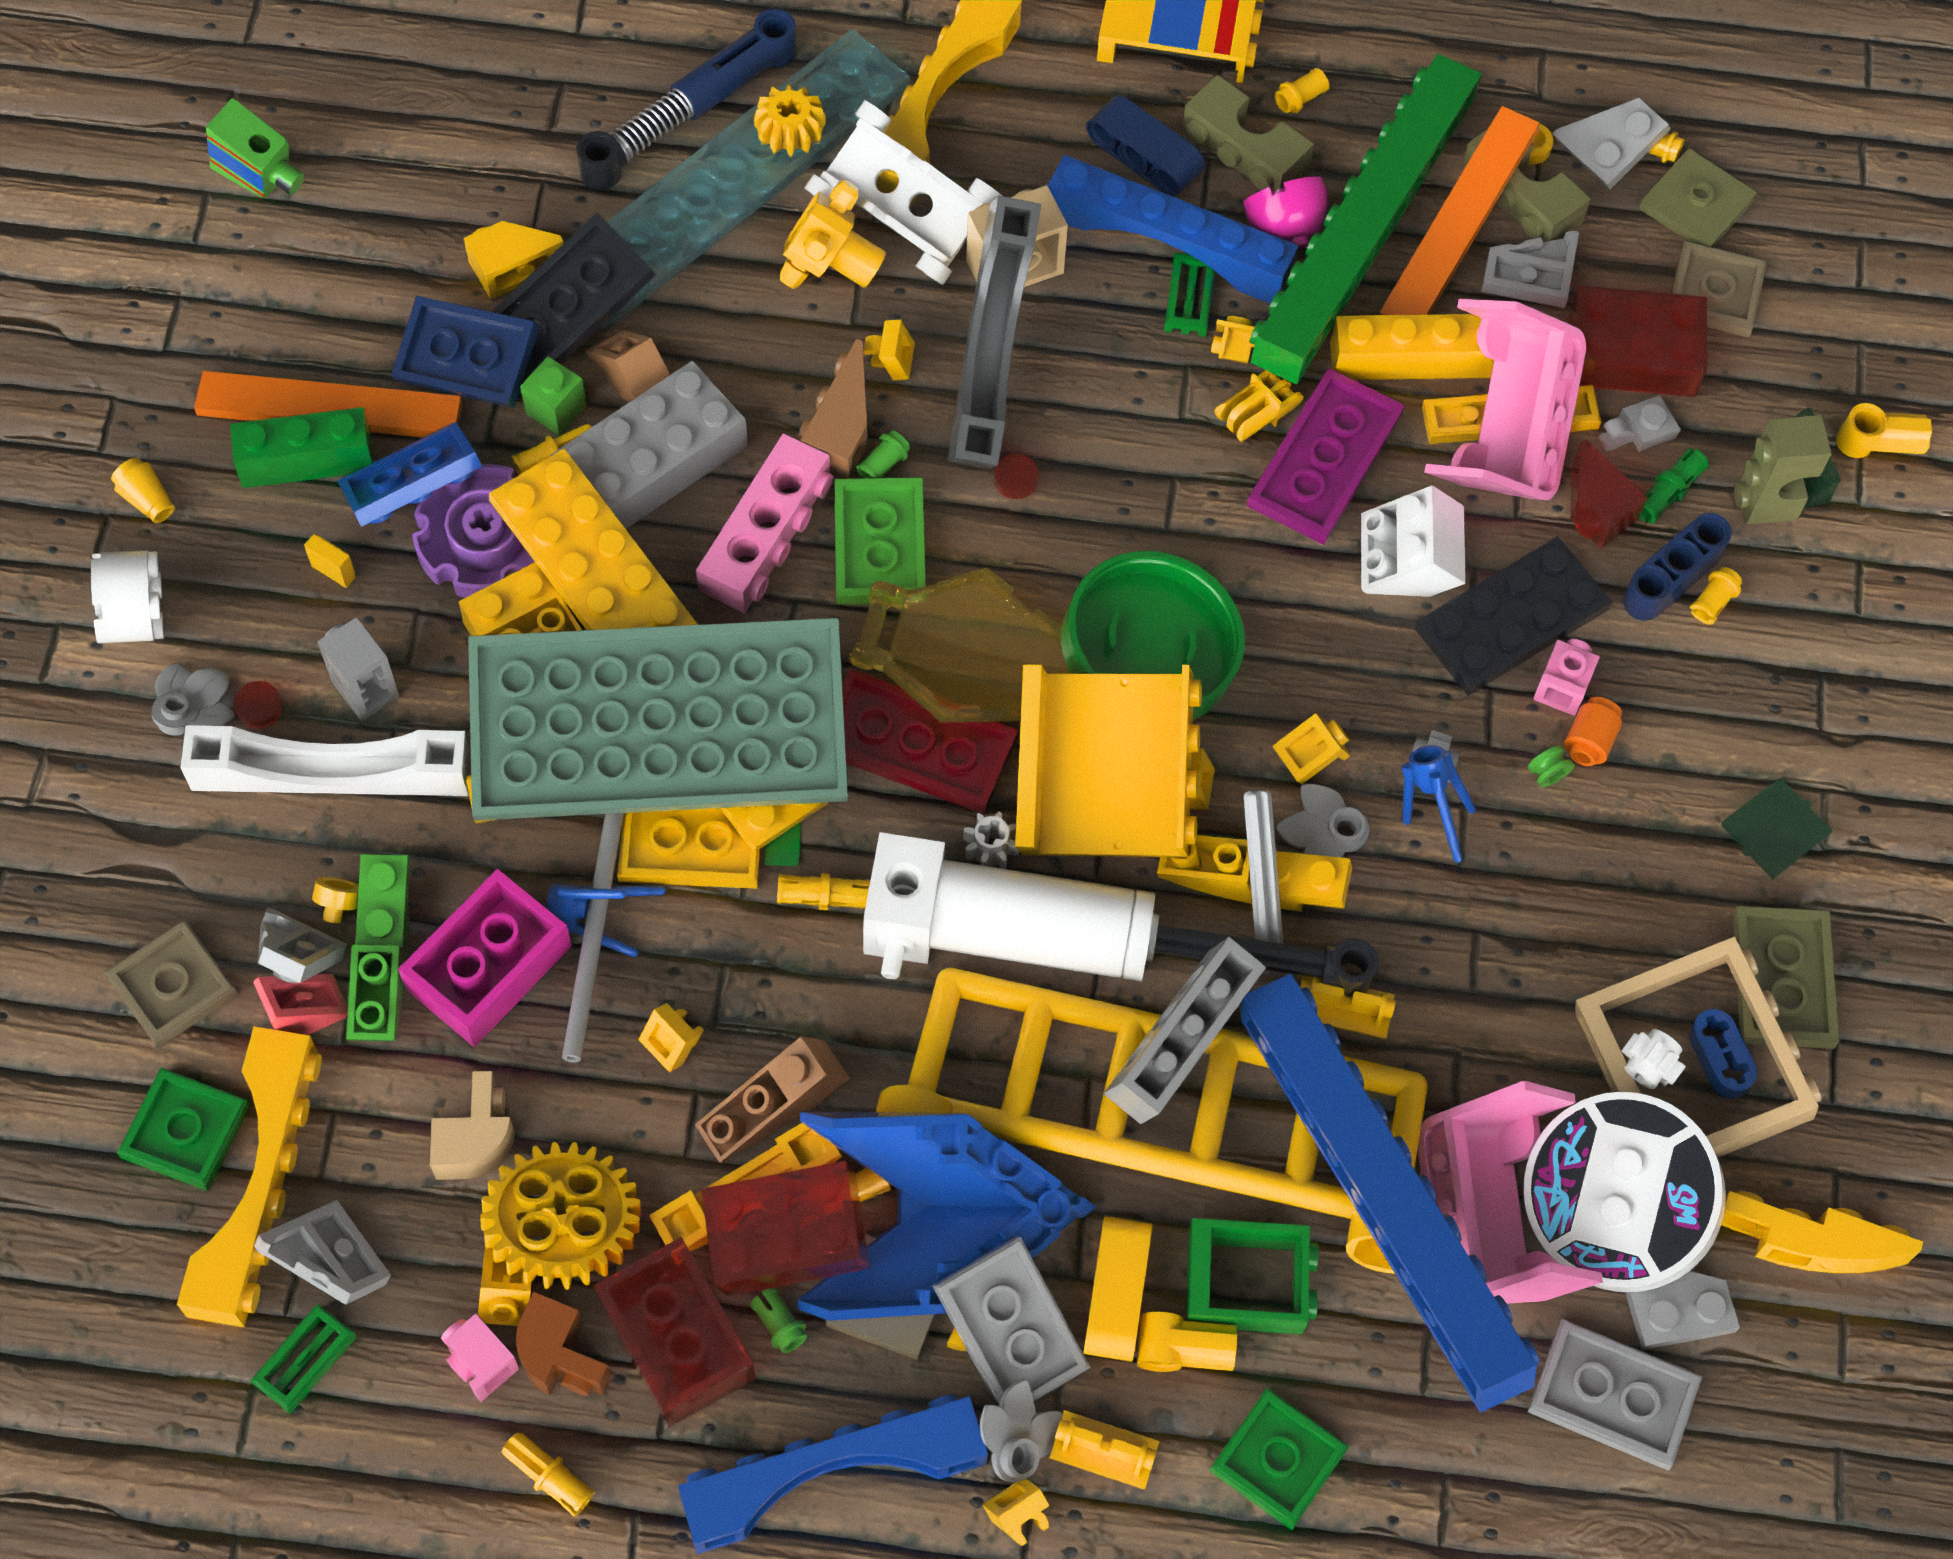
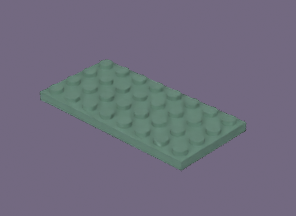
M839 618L468 636L472 817L475 821L848 801Z

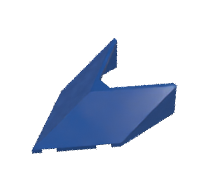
M800 1111V1122L897 1189V1222L797 1300V1309L829 1321L944 1314L946 1311L932 1287L933 1284L1016 1236L1021 1237L1029 1254L1034 1258L1061 1236V1230L1076 1218H1084L1096 1206L1084 1197L1072 1192L1061 1184L1062 1181L1005 1140H1000L983 1128L980 1122L965 1113Z

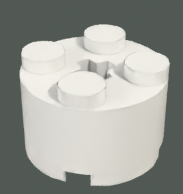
M157 551L92 553V605L95 607L96 616H99V619L94 620L97 643L139 642L164 639L163 614L160 611L162 578L161 572H159Z

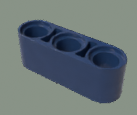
M1114 96L1086 124L1088 135L1096 145L1161 192L1172 197L1181 193L1205 168V160L1195 146L1124 96Z
M1702 514L1640 566L1633 574L1624 595L1623 604L1627 613L1633 618L1642 621L1654 619L1717 565L1731 539L1732 529L1729 522L1719 514ZM1701 538L1708 539L1712 541L1713 544L1706 543ZM1671 564H1677L1684 570L1676 569ZM1641 590H1648L1651 593H1653L1654 596H1648L1642 593Z

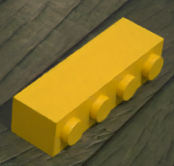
M1473 314L1336 316L1330 341L1332 370L1352 380L1491 378L1494 360L1485 357L1477 343V331L1481 325L1482 318Z

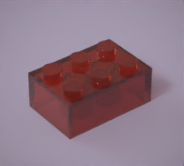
M1578 285L1569 311L1568 324L1580 329L1586 341V354L1579 386L1593 385L1594 388L1696 397L1707 372V297Z
M846 1161L701 1189L714 1286L726 1296L870 1269L856 1173Z
M682 1237L593 1285L599 1304L668 1428L756 1379L755 1367L751 1357Z

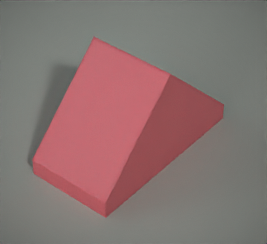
M333 973L316 974L301 983L285 982L275 976L258 977L253 982L274 1030L309 1035L345 1019L348 1015V1006Z

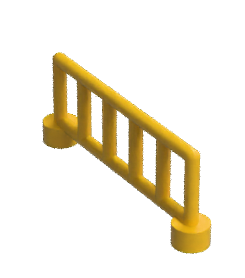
M951 967L941 970L937 975L908 1085H894L885 1088L880 1094L875 1112L965 1113L980 1122L983 1128L1002 1140L1351 1219L1346 1244L1348 1256L1366 1268L1395 1274L1343 1187L1313 1181L1319 1148L1297 1112L1285 1174L1218 1159L1238 1061L1269 1068L1249 1034L1221 1028L1205 1050L1204 1054H1209L1210 1057L1190 1152L1123 1137L1128 1114L1104 1094L1095 1131L1029 1116L1052 1019L1117 1034L1104 1089L1105 1092L1160 1018L1161 1014ZM960 998L1025 1013L1001 1109L949 1098L935 1093ZM1343 1056L1347 1062L1353 1060L1358 1066L1364 1080V1090L1397 1097L1391 1133L1394 1138L1397 1136L1403 1138L1411 1153V1165L1415 1168L1428 1089L1426 1078L1418 1072Z

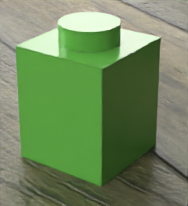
M547 357L520 386L525 413L559 436L587 406L582 378L550 357Z

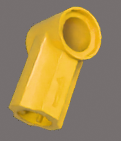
M1860 403L1853 407L1837 432L1836 444L1842 453L1852 458H1864L1871 451L1925 454L1930 447V437L1932 434L1931 419L1921 414L1883 412L1881 408L1874 404Z
M1147 1312L1140 1315L1138 1367L1155 1372H1173L1180 1370L1182 1367L1233 1371L1237 1350L1236 1325L1184 1321L1182 1316L1168 1312Z

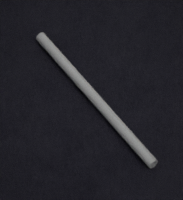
M624 813L605 814L592 888L611 889ZM590 899L562 1053V1059L568 1062L575 1063L581 1061L609 899Z

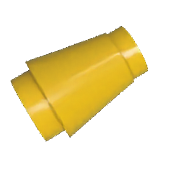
M138 457L131 458L121 464L112 474L111 480L115 484V492L150 518L155 524L163 522L174 512L175 505L171 502L150 463H143Z

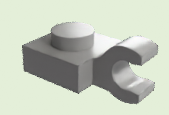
M1659 395L1623 408L1618 418L1609 420L1604 424L1607 432L1599 435L1598 438L1606 451H1612L1633 442L1640 452L1676 439L1681 429Z

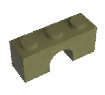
M1217 75L1185 105L1182 130L1186 132L1188 137L1193 142L1202 144L1216 154L1226 166L1234 167L1248 177L1253 185L1260 190L1270 187L1271 192L1284 188L1283 182L1299 179L1310 168L1314 144L1283 121L1273 130L1264 134H1253L1244 130L1241 126L1246 122L1249 97Z
M1487 130L1468 142L1462 164L1463 169H1465ZM1531 143L1497 200L1496 205L1501 210L1507 211L1517 220L1529 237L1533 239L1541 237L1543 242L1562 239L1566 232L1573 231L1583 224L1591 199L1563 172L1544 182L1532 181L1526 178L1521 172L1527 167L1533 143Z
M1822 415L1768 420L1761 437L1756 440L1755 450L1751 459L1745 463V471L1740 482L1735 484L1734 488L1735 504L1738 509L1743 510L1746 525L1798 520L1808 500L1803 478L1819 477L1832 454Z

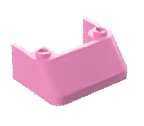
M1459 299L1457 308L1482 318L1481 325L1477 331V343L1483 355L1494 360L1478 444H1462L1453 455L1451 466L1426 464L1424 473L1465 487L1528 499L1550 500L1556 494L1561 480L1586 354L1584 334L1580 329L1519 302Z
M1521 1081L1428 1117L1421 1125L1418 1144L1421 1175L1424 1174L1431 1182L1437 1198L1436 1205L1443 1216L1446 1214L1452 1216L1461 1233V1245L1468 1256L1474 1254L1478 1257L1486 1272L1487 1282L1485 1283L1494 1297L1500 1295L1506 1303L1546 1301L1603 1283L1601 1272L1559 1264L1549 1253L1541 1251L1527 1254L1514 1164L1529 1158L1537 1139L1541 1135L1539 1116L1576 1103L1574 1093L1528 1081Z

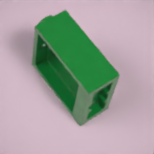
M1192 1218L1188 1232L1185 1321L1236 1325V1330L1303 1334L1308 1324V1319H1316L1318 1303L1317 1290L1309 1289V1271L1316 1272L1318 1265V1242H1310V1226ZM1211 1246L1292 1251L1291 1313L1209 1308Z

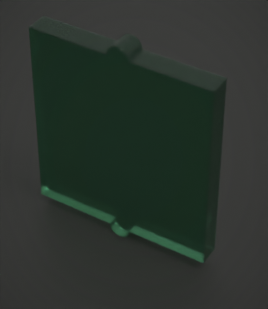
M1781 777L1721 823V826L1743 848L1742 854L1747 857L1751 856L1772 880L1833 832L1812 811L1810 801H1803Z

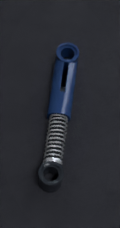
M777 8L761 12L755 20L753 29L673 83L670 87L671 92H668L667 96H662L661 100H656L655 104L645 108L644 112H639L638 116H633L632 120L622 124L621 128H616L615 132L610 133L594 131L585 134L578 141L576 147L580 176L583 183L595 190H607L614 187L620 181L621 169L627 165V161L630 158H633V153L639 154V149L645 150V145L650 146L651 141L656 142V137L662 138V133L668 134V129L673 130L674 125L679 126V121L685 122V117L692 120L697 119L768 68L783 67L790 64L797 52L795 20L791 14Z

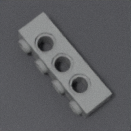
M1230 937L1210 949L1103 1094L1140 1124L1158 1115L1266 967Z

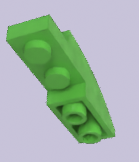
M360 854L355 945H352L347 1015L346 1040L396 1042L404 984L398 968L407 960L411 908L408 906L410 858L408 855Z

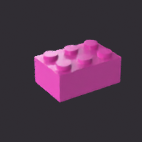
M496 869L398 968L406 991L475 1048L572 947L565 923L499 869Z

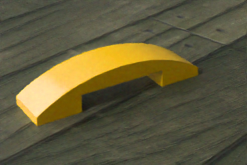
M801 1123L775 1139L777 1145L698 1193L694 1194L691 1190L650 1214L649 1217L670 1255L673 1258L679 1257L736 1230L795 1194L842 1157L837 1147Z

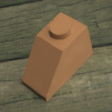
M620 329L585 350L591 361L622 399L628 402L670 376L651 337Z

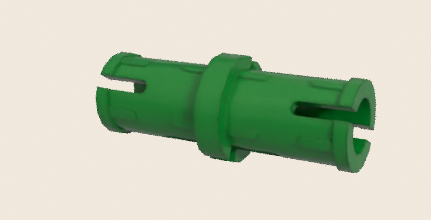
M1688 448L1668 470H1662L1655 477L1652 487L1633 504L1635 515L1644 523L1654 524L1670 505L1681 501L1687 495L1690 485L1708 469L1709 461L1707 457L1698 449L1693 451V448Z

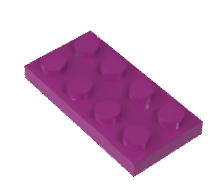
M1328 368L1249 495L1247 507L1325 545L1402 417L1405 405Z

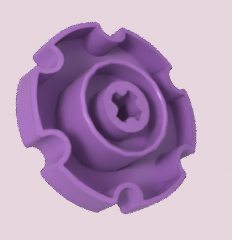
M481 464L482 467L473 471L472 476L467 480L457 484L449 483L434 490L428 499L417 505L414 516L418 528L422 530L413 533L412 537L418 560L425 573L436 584L439 585L445 581H452L455 593L458 596L466 598L535 562L489 501V493L515 478L513 468L502 465Z

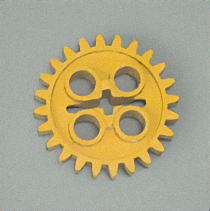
M552 1142L550 1154L544 1155L537 1146H533V1159L526 1160L519 1154L514 1155L515 1170L501 1165L499 1167L500 1181L489 1180V1196L482 1197L483 1214H480L481 1230L484 1231L486 1248H493V1260L495 1263L507 1260L508 1275L511 1276L523 1269L525 1284H530L537 1275L542 1276L544 1289L550 1288L554 1278H561L565 1290H568L571 1286L572 1277L579 1276L581 1281L587 1286L590 1285V1272L593 1270L604 1277L608 1276V1260L622 1265L623 1249L633 1250L634 1234L640 1232V1217H638L641 1215L640 1199H636L635 1182L627 1183V1169L624 1167L614 1171L613 1156L610 1155L598 1162L596 1147L589 1149L585 1155L578 1154L577 1143L573 1142L567 1153H561L557 1142ZM579 1190L591 1191L590 1193L586 1194L576 1193ZM533 1194L542 1195L541 1197L535 1199L527 1197ZM585 1231L595 1232L594 1235L590 1236L580 1235L581 1232ZM534 1236L546 1237L545 1239L539 1241L530 1239Z

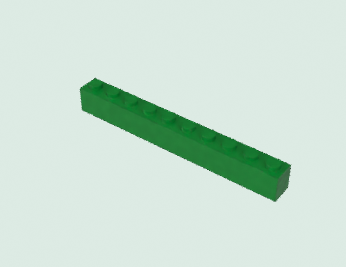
M1438 53L1428 68L1422 66L1419 69L1412 85L1414 91L1411 95L1404 93L1395 111L1396 119L1394 122L1387 120L1378 137L1377 143L1379 145L1377 149L1370 147L1366 152L1360 166V171L1362 172L1359 177L1352 175L1348 180L1342 194V199L1344 200L1341 205L1336 203L1332 205L1324 222V227H1326L1322 234L1315 232L1306 250L1305 255L1308 257L1304 263L1298 260L1293 266L1287 280L1289 285L1285 292L1278 290L1268 310V313L1271 315L1267 321L1260 319L1257 322L1249 340V343L1254 345L1250 363L1296 385L1298 384L1333 328L1336 316H1340L1473 104L1482 73Z

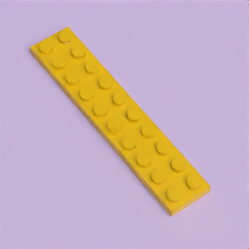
M564 448L489 493L491 504L586 630L698 625ZM828 802L720 809L749 848L751 845L756 850L772 842L826 806Z

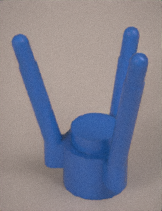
M1437 745L1423 746L1410 754V763H1405L1401 766L1404 776L1402 822L1405 825L1411 823L1414 783L1417 787H1420L1423 793L1435 794L1453 860L1456 863H1460L1462 861V854L1444 791L1448 786L1447 781L1450 779L1468 813L1473 814L1476 811V807L1454 767L1451 752L1445 751V749Z
M553 883L547 898V909L567 925L569 933H575L583 937L585 926L578 924L580 919L586 920L590 899H622L626 896L664 895L666 889L664 886H611V889H596L586 886ZM603 934L601 945L631 957L638 956L639 952L636 948Z

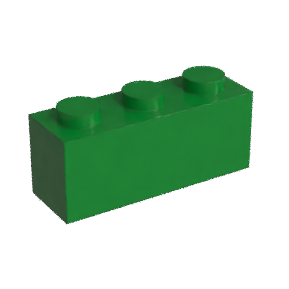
M364 407L230 424L233 463L242 488L346 476L374 462L372 436Z

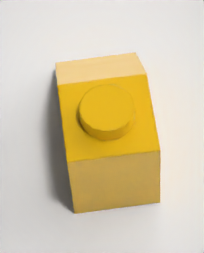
M505 221L481 227L474 231L473 234L464 237L468 262L491 300L516 289L564 244L560 235Z

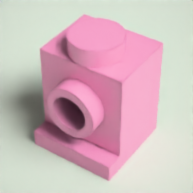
M1569 639L1565 643L1557 640L1533 700L1575 716L1600 656L1593 654L1590 645L1584 641Z
M476 1313L467 1321L460 1319L453 1323L441 1337L452 1354L446 1361L464 1382L473 1377L469 1385L480 1402L485 1400L519 1370L515 1357Z

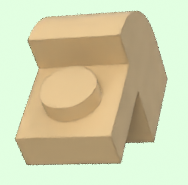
M492 1071L472 1072L471 1117L432 1118L430 1167L436 1180L477 1178L496 1169L508 1156L513 1146L515 1130L510 1117H496L504 1116L505 1090L504 1087H497Z

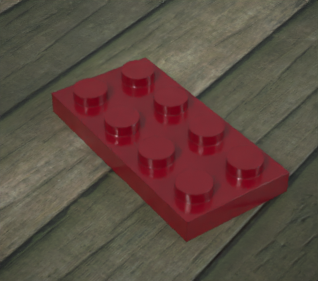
M849 669L842 684L846 764L985 815L1017 741L1018 730Z

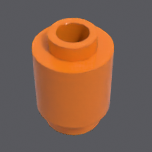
M1592 697L1587 703L1581 705L1564 741V747L1574 762L1583 766L1602 764L1607 760L1622 727V710L1616 703L1603 697Z

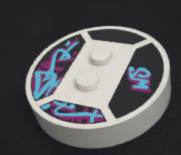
M1633 1092L1605 1093L1584 1099L1570 1106L1553 1119L1543 1130L1527 1162L1524 1176V1202L1529 1222L1537 1239L1549 1255L1559 1264L1601 1272L1603 1283L1593 1285L1601 1289L1615 1292H1641L1667 1285L1679 1279L1694 1268L1707 1254L1719 1233L1724 1217L1726 1201L1725 1181L1719 1160L1709 1140L1685 1113L1673 1105L1649 1095Z

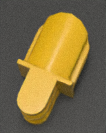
M1265 370L1258 376L1252 374L1250 384L1217 406L1214 413L1219 420H1227L1226 427L1232 433H1237V439L1242 443L1269 423L1276 427L1279 419L1294 410L1302 402L1304 396L1300 392L1294 393L1290 389V381L1282 380L1279 376Z

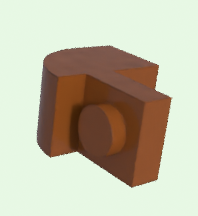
M533 1292L519 1321L516 1332L518 1356L530 1381L548 1395L551 1394L558 1377L562 1379L561 1385L574 1393L588 1396L591 1390L604 1395L612 1378L608 1365L571 1350L583 1325L579 1310Z

